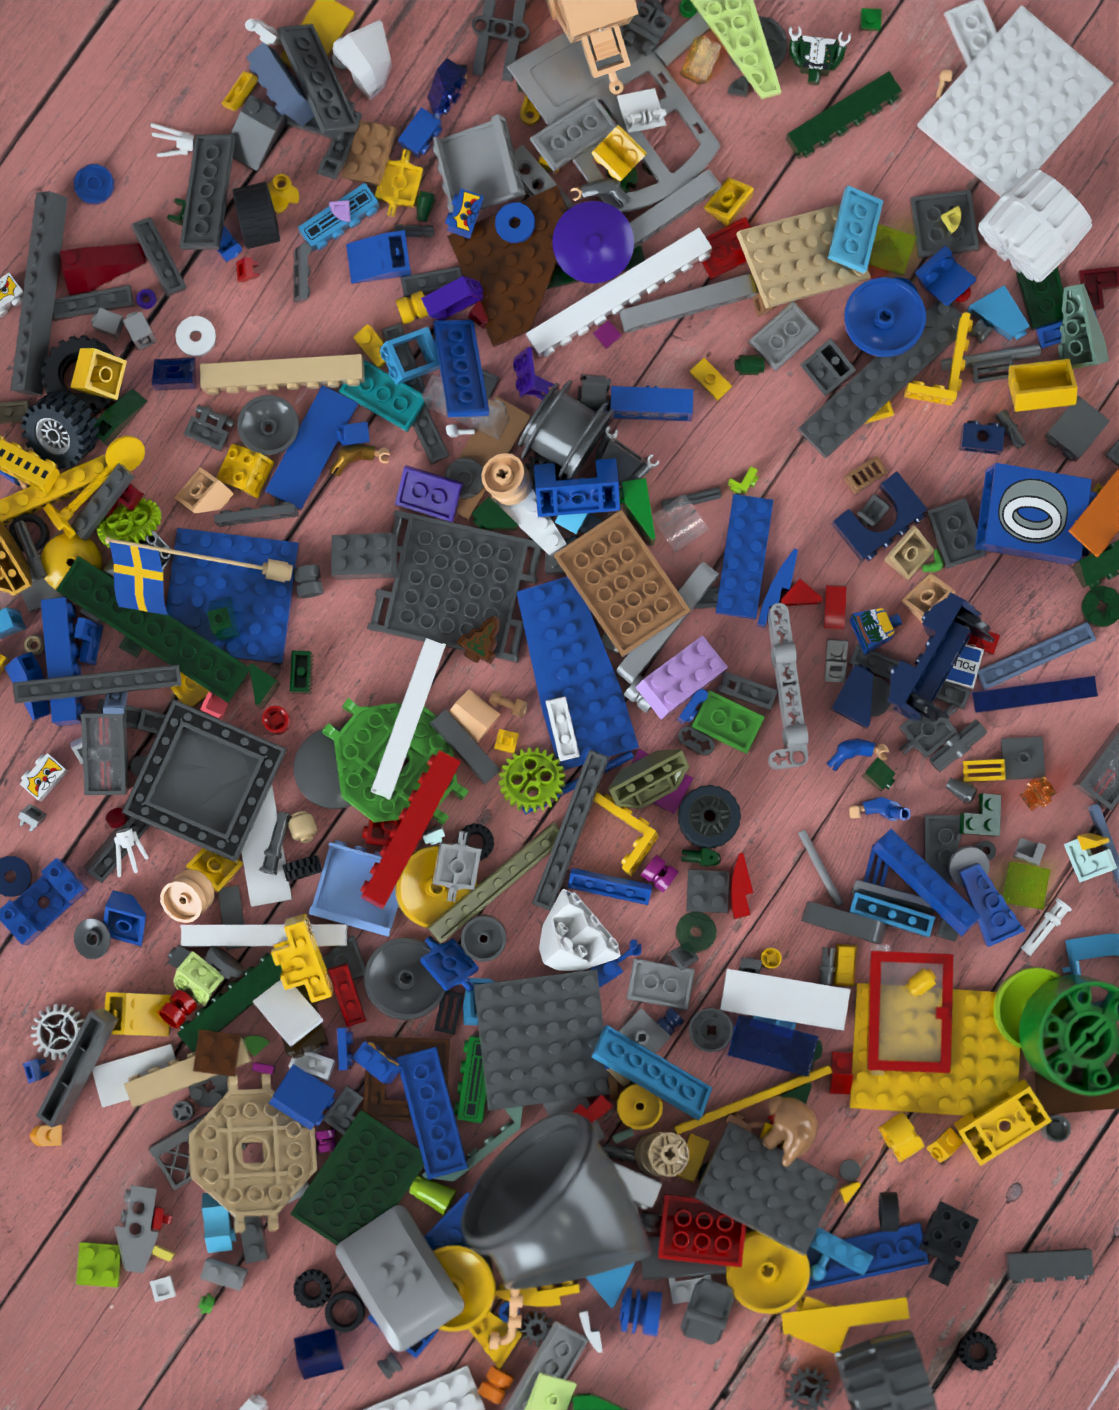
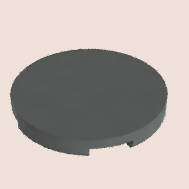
M758 16L773 66L776 70L786 56L787 37L783 28L775 20L769 17ZM728 54V56H729L731 62L733 63V65H734L737 69H739V67L736 65V63L734 62V60H733V59L731 58V56Z

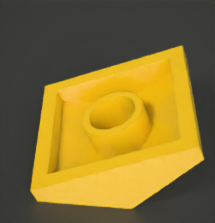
M202 848L186 865V868L204 874L211 882L214 891L218 893L230 882L244 863L239 859L235 863Z

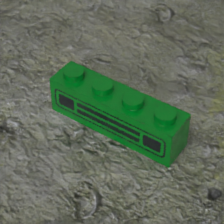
M469 1036V1040L464 1042L463 1052L467 1053L466 1061L461 1062L460 1073H464L463 1082L459 1081L457 1094H461L460 1102L455 1103L454 1114L458 1115L457 1120L482 1123L486 1102V1089L480 1038Z

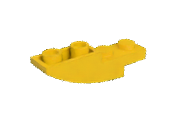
M574 1280L563 1282L562 1286L554 1287L553 1284L541 1286L540 1290L537 1287L519 1289V1294L523 1295V1305L538 1307L561 1305L560 1296L580 1293L579 1282L574 1283ZM504 1284L498 1285L499 1289H496L495 1295L510 1301L511 1289H506Z

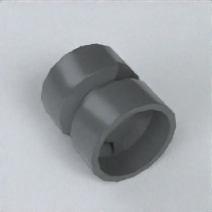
M305 565L293 569L294 579L299 583L296 586L298 598H311L324 594L322 582L318 580L321 577L319 565Z
M1048 1115L1051 1122L1040 1128L1042 1136L1053 1142L1066 1140L1071 1133L1069 1121L1061 1115Z

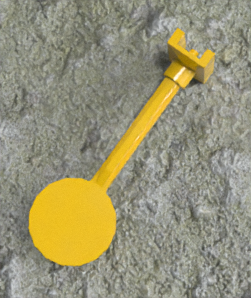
M125 435L114 440L106 451L107 467L67 507L65 506L59 511L48 503L43 508L59 531L63 529L67 537L71 539L76 534L68 522L74 515L73 513L105 482L118 463L124 465L129 471L137 468L144 459V445L134 436Z

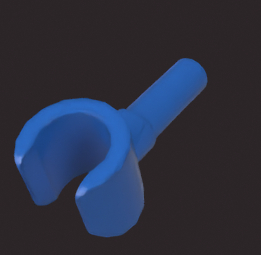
M636 939L629 942V950L617 958L616 962L619 964L628 956L640 955L642 952L641 943L638 945Z

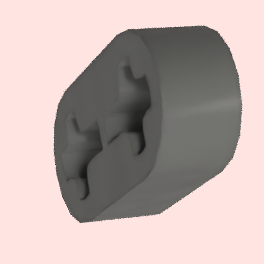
M683 727L679 731L678 740L682 745L703 756L713 752L714 742L708 736L691 727ZM690 731L691 737L696 740L695 742L690 739L684 741V736L681 734ZM697 741H700L702 743L708 741V746L711 747V749H706L703 752L701 750L702 746L697 744Z

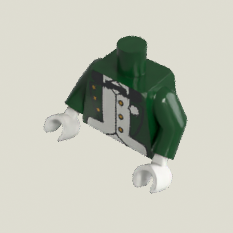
M790 26L789 34L792 37L790 39V56L795 66L800 68V73L808 74L807 83L819 85L820 76H828L829 71H834L843 61L847 49L846 44L850 41L851 34L849 33L848 39L844 40L841 37L843 32L841 31L838 37L840 43H838L837 39L802 36L799 26L798 32L793 34L791 33L792 27Z

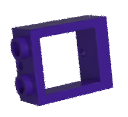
M462 276L421 299L429 317L445 320L484 299L482 295L484 290L479 281Z

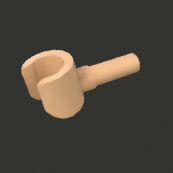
M943 70L940 73L937 98H941L945 81L951 82V70Z

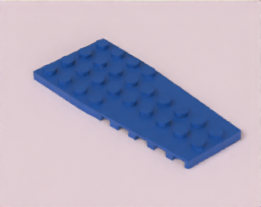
M560 578L518 591L517 597L541 709L556 759H559L546 701L566 696L580 757L560 761L559 766H563L564 770L584 765L589 749L610 757L639 748L621 687L591 612L569 578Z

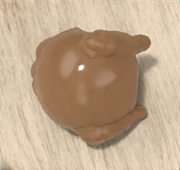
M776 1096L769 1103L771 1115L775 1114V1123L772 1125L773 1129L762 1137V1142L768 1149L773 1150L781 1141H785L783 1145L785 1154L782 1158V1164L788 1167L793 1160L803 1155L812 1146L817 1135L818 1123L814 1111L804 1102L790 1097Z

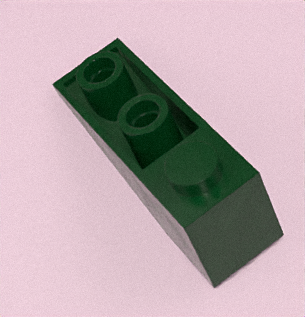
M133 388L129 390L97 419L94 427H99V433L96 436L108 447L148 401Z

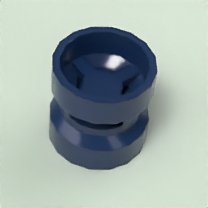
M671 1007L666 1011L664 1018L660 1017L656 1021L670 1036L675 1032V1027L681 1026L685 1022Z

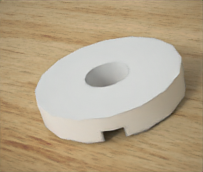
M200 316L188 317L177 327L175 334L176 342L185 354L198 357L204 356L215 346L216 331L211 322L206 318ZM193 332L201 333L202 336L199 341L191 340Z

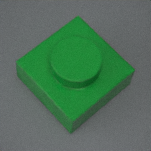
M862 8L860 30L880 31L882 9Z

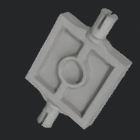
M459 831L457 843L440 842L433 884L449 888L448 901H456L457 890H474L481 849L466 845L468 832Z

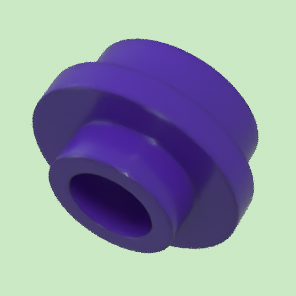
M143 289L136 296V302L142 309L153 308L157 301L155 293L150 289ZM145 297H150L148 303L143 302Z

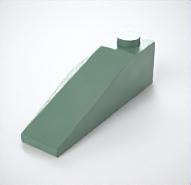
M1084 283L1064 287L1062 303L1063 325H1060L1062 336L1061 344L1058 347L1060 360L1070 359L1072 369L1108 362L1106 342Z

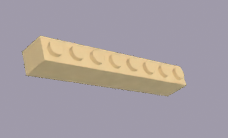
M361 354L200 364L201 389L209 395L219 394V391H227V393L233 394L239 393V390L258 392L259 389L267 388L268 391H278L281 387H287L288 390H297L299 386H307L310 389L319 388V385H327V387H339L340 384L359 386L360 383L365 382L364 358Z

